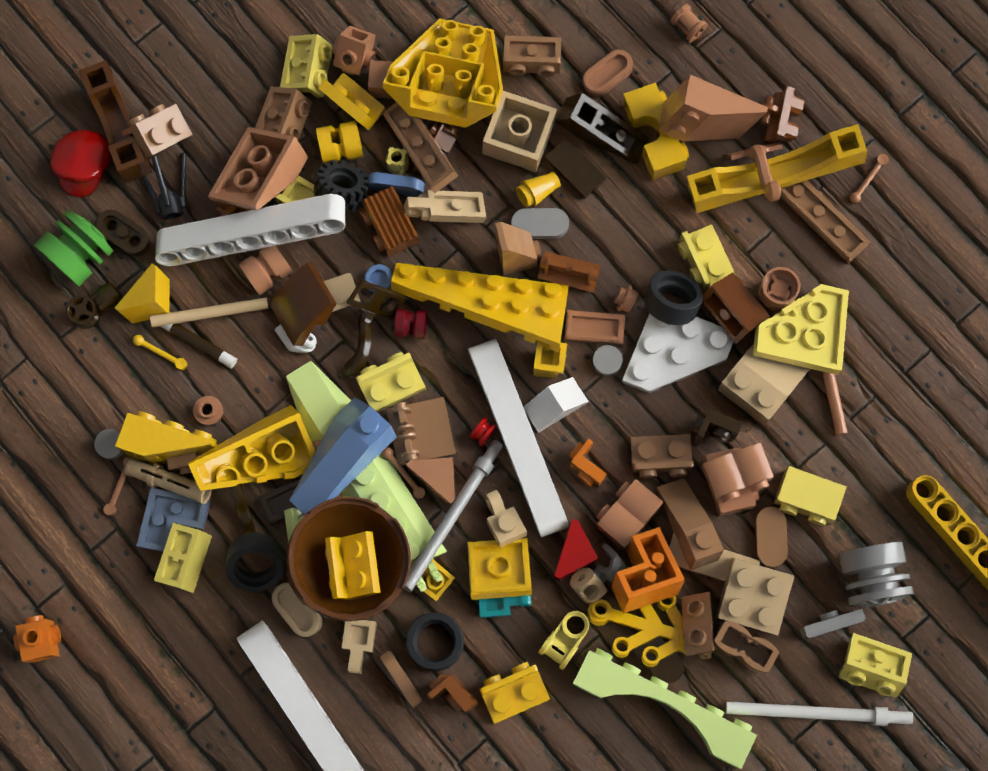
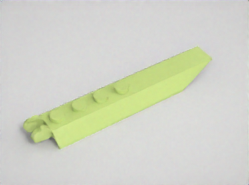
M310 361L288 374L286 378L296 409L313 444L315 441L323 439L333 418L351 400ZM381 452L341 492L342 497H360L379 504L393 518L397 519L409 542L411 570L433 536L434 530L391 461L384 458ZM442 544L434 557L447 552ZM431 560L428 565L429 572L433 579L439 582L443 577ZM420 577L416 585L420 592H423L427 588L426 583Z

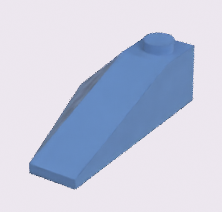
M355 397L333 418L293 492L290 502L305 515L318 504L337 497L397 437L392 426L371 406Z

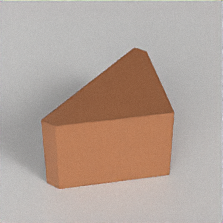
M453 458L409 460L406 464L408 470L449 506H452L456 499Z

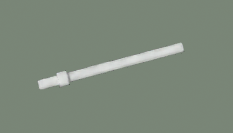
M726 702V714L873 722L876 726H888V723L913 724V712L888 711V707H874V710Z

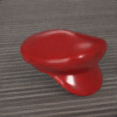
M77 130L62 137L55 145L51 155L50 167L53 173L59 177L63 190L69 195L86 197L96 190L101 176L111 160L108 140L103 135L95 131Z

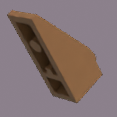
M503 222L495 223L497 251L503 275L537 268V258L542 257L538 240L533 241L529 231Z
M682 478L656 487L659 498L664 502V510L690 571L718 561L724 551L712 521L686 480Z

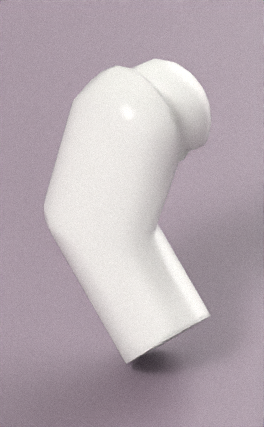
M281 324L275 329V332L290 352L309 353L316 347V337L311 333L303 346H293Z

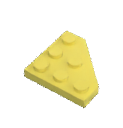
M820 284L770 319L768 318L759 324L755 330L753 356L838 375L842 371L849 290Z

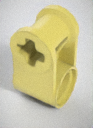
M579 611L568 613L555 631H552L538 653L540 655H547L559 664L561 670H564L589 630L588 618ZM572 617H580L584 621V630L579 634H572L567 629V622ZM552 646L557 647L565 654L561 655L556 650H554Z

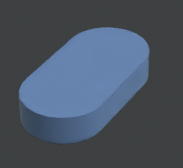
M374 172L370 173L367 178L369 180L368 188L377 192L388 189L390 186L394 187L398 195L419 196V194L424 192V182L415 177Z

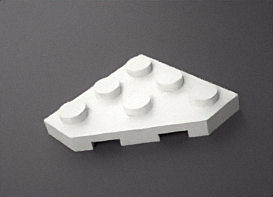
M649 313L622 383L647 393L654 392L675 381L678 382L704 369L724 363L734 339L730 338V334H726V330L723 327L695 317L688 324L677 326L661 322Z

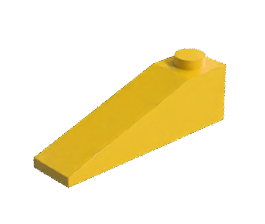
M291 405L261 419L187 464L199 490L204 491L237 486V484L250 482L262 483L272 479L296 478L304 474L316 451L299 412Z

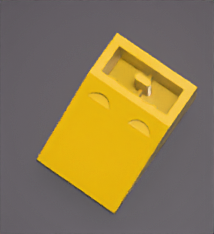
M138 411L137 415L127 413L115 445L117 449L129 457L153 465L168 464L167 458L194 452L203 453L217 446V440L211 438L212 435L204 431L195 429L194 433H189L190 431L183 429L184 426L179 423L167 420L165 424H162V422L155 419V416Z

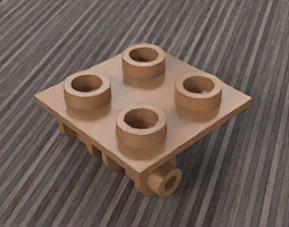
M444 397L407 405L406 402H399L394 404L393 408L386 409L389 424L397 436L393 440L396 459L401 466L406 465L409 460L433 459L456 454Z

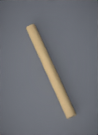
M267 297L153 315L150 316L152 327L269 308Z

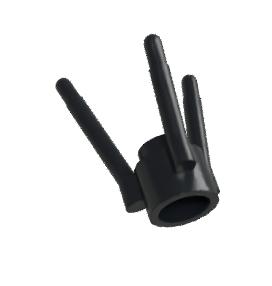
M182 152L180 154L179 196L176 195L175 191H167L157 155L154 154L151 158L161 191L159 199L147 176H142V180L155 205L157 215H160L161 219L164 220L178 218L184 214L183 208L188 207L186 201V153Z

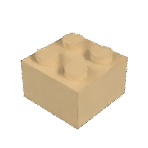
M503 91L497 111L493 113L485 134L482 154L537 172L555 123L557 109Z
M731 558L715 616L726 621L778 635L794 575Z

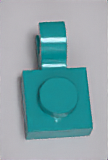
M531 595L479 599L480 618L511 616L510 607L532 606Z

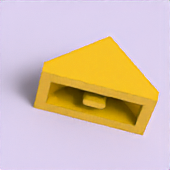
M152 263L117 304L115 309L132 324L150 320V316L169 313L170 279Z

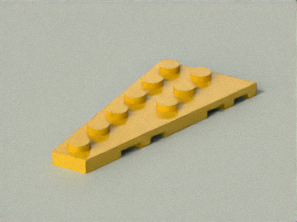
M396 263L391 280L392 291L421 302L431 300L439 303L440 309L448 312L452 309L465 313L464 318L505 333L510 331L525 335L524 340L535 343L538 340L550 345V350L559 353L569 285Z

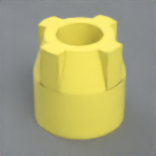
M392 146L388 149L389 153L386 156L387 168L392 174H404L410 165L407 151L404 148L401 150ZM402 156L399 162L392 161L393 157Z

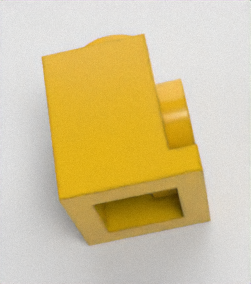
M537 341L534 376L557 379L558 373L563 374L567 343H560L558 353L550 350L549 344Z

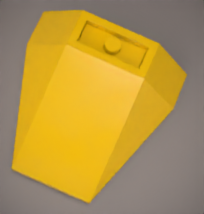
M439 18L390 65L383 81V89L409 116L466 128L495 113L503 93L494 30Z

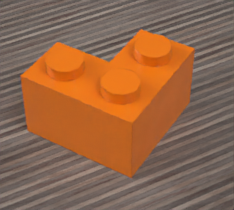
M660 527L632 536L626 552L633 566L616 572L611 586L623 614L678 595L685 581Z

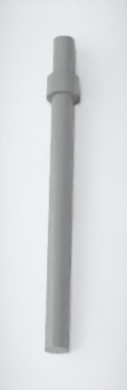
M493 440L483 457H478L472 467L474 471L410 570L407 582L403 588L406 591L412 592L483 477H488L493 469V461L503 447L499 441Z

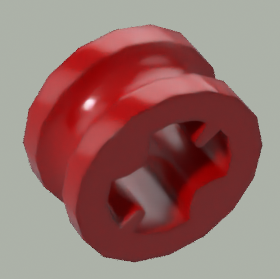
M486 417L479 422L469 437L472 440L477 439L478 445L481 447L491 438L498 427L495 424L490 425L489 419Z

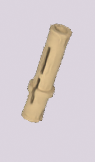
M131 458L125 468L127 476L142 480L149 487H160L198 501L201 504L207 503L211 496L212 489L200 491L196 481L166 471L159 464L150 465L136 458ZM147 473L154 474V475H156V476H158V477H161L162 479L157 478V477H154V476H152V475H150V474H147ZM174 483H178V484H180V485L186 486V487H188L189 489H186V488H184V487L178 486V485H176V484H174Z

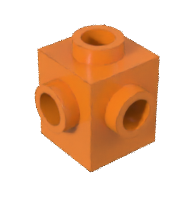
M43 615L26 618L25 624L16 626L17 634H14L13 640L16 651L20 652L22 662L34 663L60 657L58 643L61 642V633L58 625H54V621L44 619Z

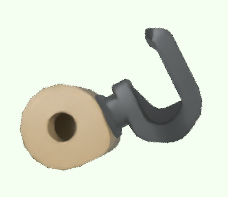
M608 544L602 546V551L610 559L609 567L605 568L599 563L595 570L582 568L570 580L571 587L585 603H593L607 593L605 582L607 580L613 582L616 572L629 568Z

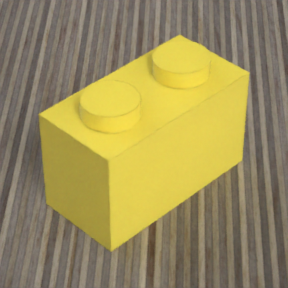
M788 466L784 471L773 504L780 506L779 510L783 513L793 516L800 513L809 516V522L825 526L826 523L831 524L836 520L847 486Z

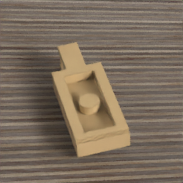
M427 190L426 194H419L418 197H407L403 206L405 215L417 218L421 216V220L484 223L486 220L482 192L438 191L434 193L432 190Z

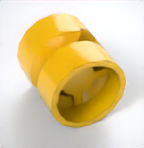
M356 120L340 123L339 128L336 129L332 125L316 128L323 164L325 162L330 164L331 160L340 162L341 157H345L347 160L364 157Z

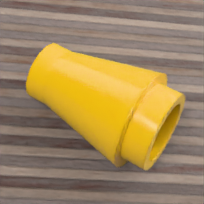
M550 172L546 175L521 181L520 185L516 187V193L524 207H535L555 189L559 188L561 183L558 176L554 172Z

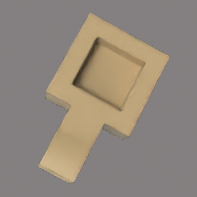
M497 490L486 494L488 499L486 504L493 515L487 518V525L499 548L526 537L527 530L515 507L505 509L502 498Z
M345 621L342 649L350 651L349 673L362 674L364 652L373 653L376 621Z

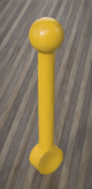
M135 335L133 337L134 345H142L175 364L178 370L186 369L187 362L184 358L177 359L146 342L142 335Z

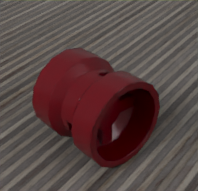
M397 308L395 337L405 338L408 335L414 336L415 339L425 340L427 310H417L414 313L408 312L407 309Z

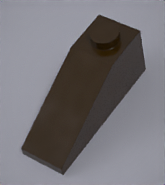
M583 93L567 97L554 121L576 137L634 164L638 163L643 153V147L649 140L644 134Z

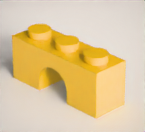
M656 82L624 93L622 100L630 126L633 128L649 126L654 128L659 135L656 141L644 145L642 153L652 180L685 169L687 158H689L688 149L684 142H680L658 131L663 103L667 97L663 90L659 91Z

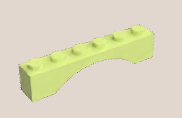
M597 648L595 653L590 650L588 651L572 685L598 698L613 695H635L661 702L680 713L695 728L703 739L710 755L737 769H742L757 737L756 734L750 732L752 729L751 725L735 718L734 723L723 718L724 712L709 704H707L705 709L695 704L696 698L681 690L677 695L667 690L668 683L654 676L651 677L650 681L639 675L640 669L624 662L623 666L612 662L613 656Z

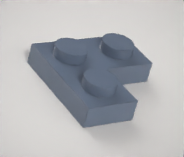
M151 488L137 547L163 552L173 523L204 530L211 501L208 500L207 503L201 504L198 501L174 492Z

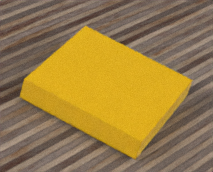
M521 538L499 548L496 540L467 542L471 600L532 595L527 538Z

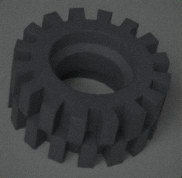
M331 160L330 164L325 162L323 167L320 166L314 185V196L326 194L342 196L345 200V213H347L348 208L351 212L356 211V208H361L362 200L365 199L369 186L367 174H362L363 169L361 167L355 169V164L352 162L346 165V160H340V164H337L336 160ZM335 184L342 185L347 188H341L336 186Z

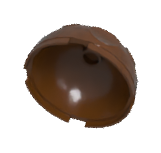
M360 497L330 499L308 511L295 526L289 540L286 556L287 579L299 601L314 612L329 619L340 621L365 620L387 609L403 590L411 565L409 542L397 519L383 510L379 504ZM365 531L373 532L381 593L353 600L333 599L329 587L330 576L328 561L325 555V539L328 537L341 538Z

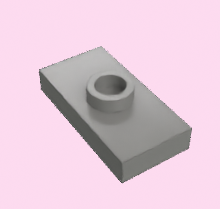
M863 609L840 616L838 611L835 610L820 615V622L799 628L802 638L806 640L863 622L866 618Z

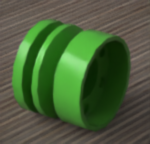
M68 209L63 215L72 225L68 228L61 221L57 220L55 224L62 235L58 238L47 231L34 246L62 273L80 287L92 274L85 261L89 258L101 265L104 261L95 251L100 249L109 256L113 249L108 245L104 235L84 217Z

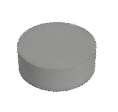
M604 345L595 351L593 366L599 374L604 376L614 375L622 366V354L616 347Z
M114 429L101 431L94 443L96 452L108 460L119 458L123 452L117 449L115 445L120 433Z

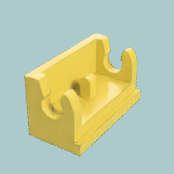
M173 523L154 581L194 593L212 536L201 530Z

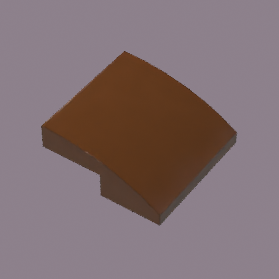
M306 263L279 289L271 301L270 307L292 345L303 346L315 325H325L337 303L313 263Z

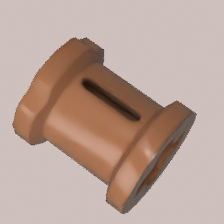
M689 4L682 6L670 20L673 26L677 25L687 35L686 39L689 42L696 40L708 26L705 21H700L691 11Z

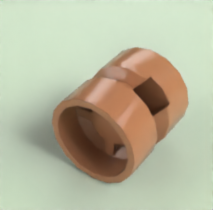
M276 246L262 248L259 250L258 257L250 256L238 264L259 296L273 287L274 280L281 282L293 274L290 266Z
M777 267L771 269L766 273L758 288V302L763 304L768 313H779L797 298L801 287L799 277L789 268Z

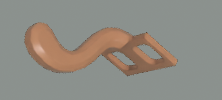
M782 144L754 145L746 150L725 154L726 158L730 160L743 157L753 159L765 197L770 202L780 199L781 188L779 183L772 179L766 153L783 149Z

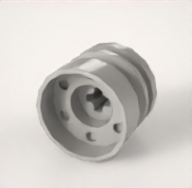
M903 542L873 545L838 554L842 574L857 575L858 581L845 586L846 591L860 590L861 595L848 598L849 606H881L898 602L904 597L914 594L912 586L898 588L897 585L898 582L911 579L910 574L895 573L894 571L895 567L907 562Z

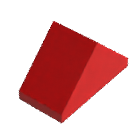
M575 519L571 521L554 575V580L561 581L575 574L578 570L598 561V557L579 521Z

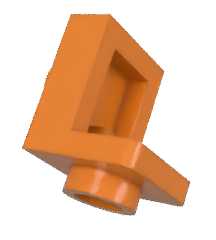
M588 439L585 444L579 442L569 455L573 458L570 467L578 472L577 478L590 487L593 484L600 487L606 479L607 473L585 458L593 447V441Z

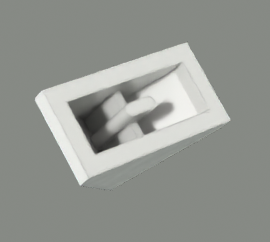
M571 377L546 387L523 408L539 433L587 404L588 400L574 378Z

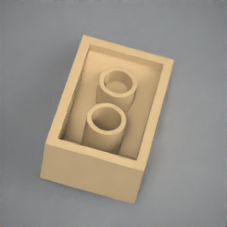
M753 344L722 381L718 391L765 426L810 369L753 356Z

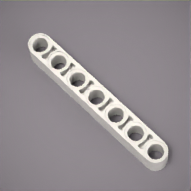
M326 194L264 207L259 210H249L163 228L156 235L155 260L163 266H176L339 233L345 228V200L342 196L336 194Z
M496 338L469 348L468 351L540 537L542 538L568 528L569 523Z
M261 620L237 637L240 646L323 771H364L264 621Z

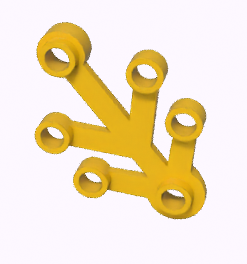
M676 596L669 598L672 602L670 605H665L662 600L657 602L659 609L666 612L673 627L662 624L651 604L639 608L644 617L642 618L629 613L623 614L622 611L613 609L603 599L590 603L587 618L593 625L604 626L611 621L640 631L628 638L618 637L615 639L612 645V652L615 656L624 658L628 656L631 650L657 637L670 641L658 648L654 646L646 647L641 656L644 665L654 667L661 659L677 651L685 654L683 617L675 605ZM601 606L606 610V613L598 614L595 608ZM623 643L626 645L627 650L619 651L616 645ZM649 652L654 653L657 659L650 661L647 659L646 654Z

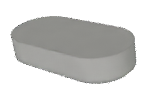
M524 208L515 212L511 225L529 231L532 239H557L567 233L569 218L563 210L558 208Z

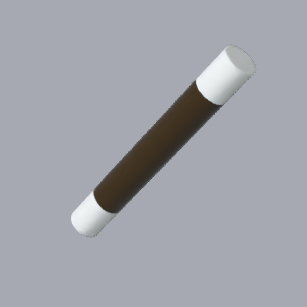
M178 323L160 326L229 368H233L237 362V358Z

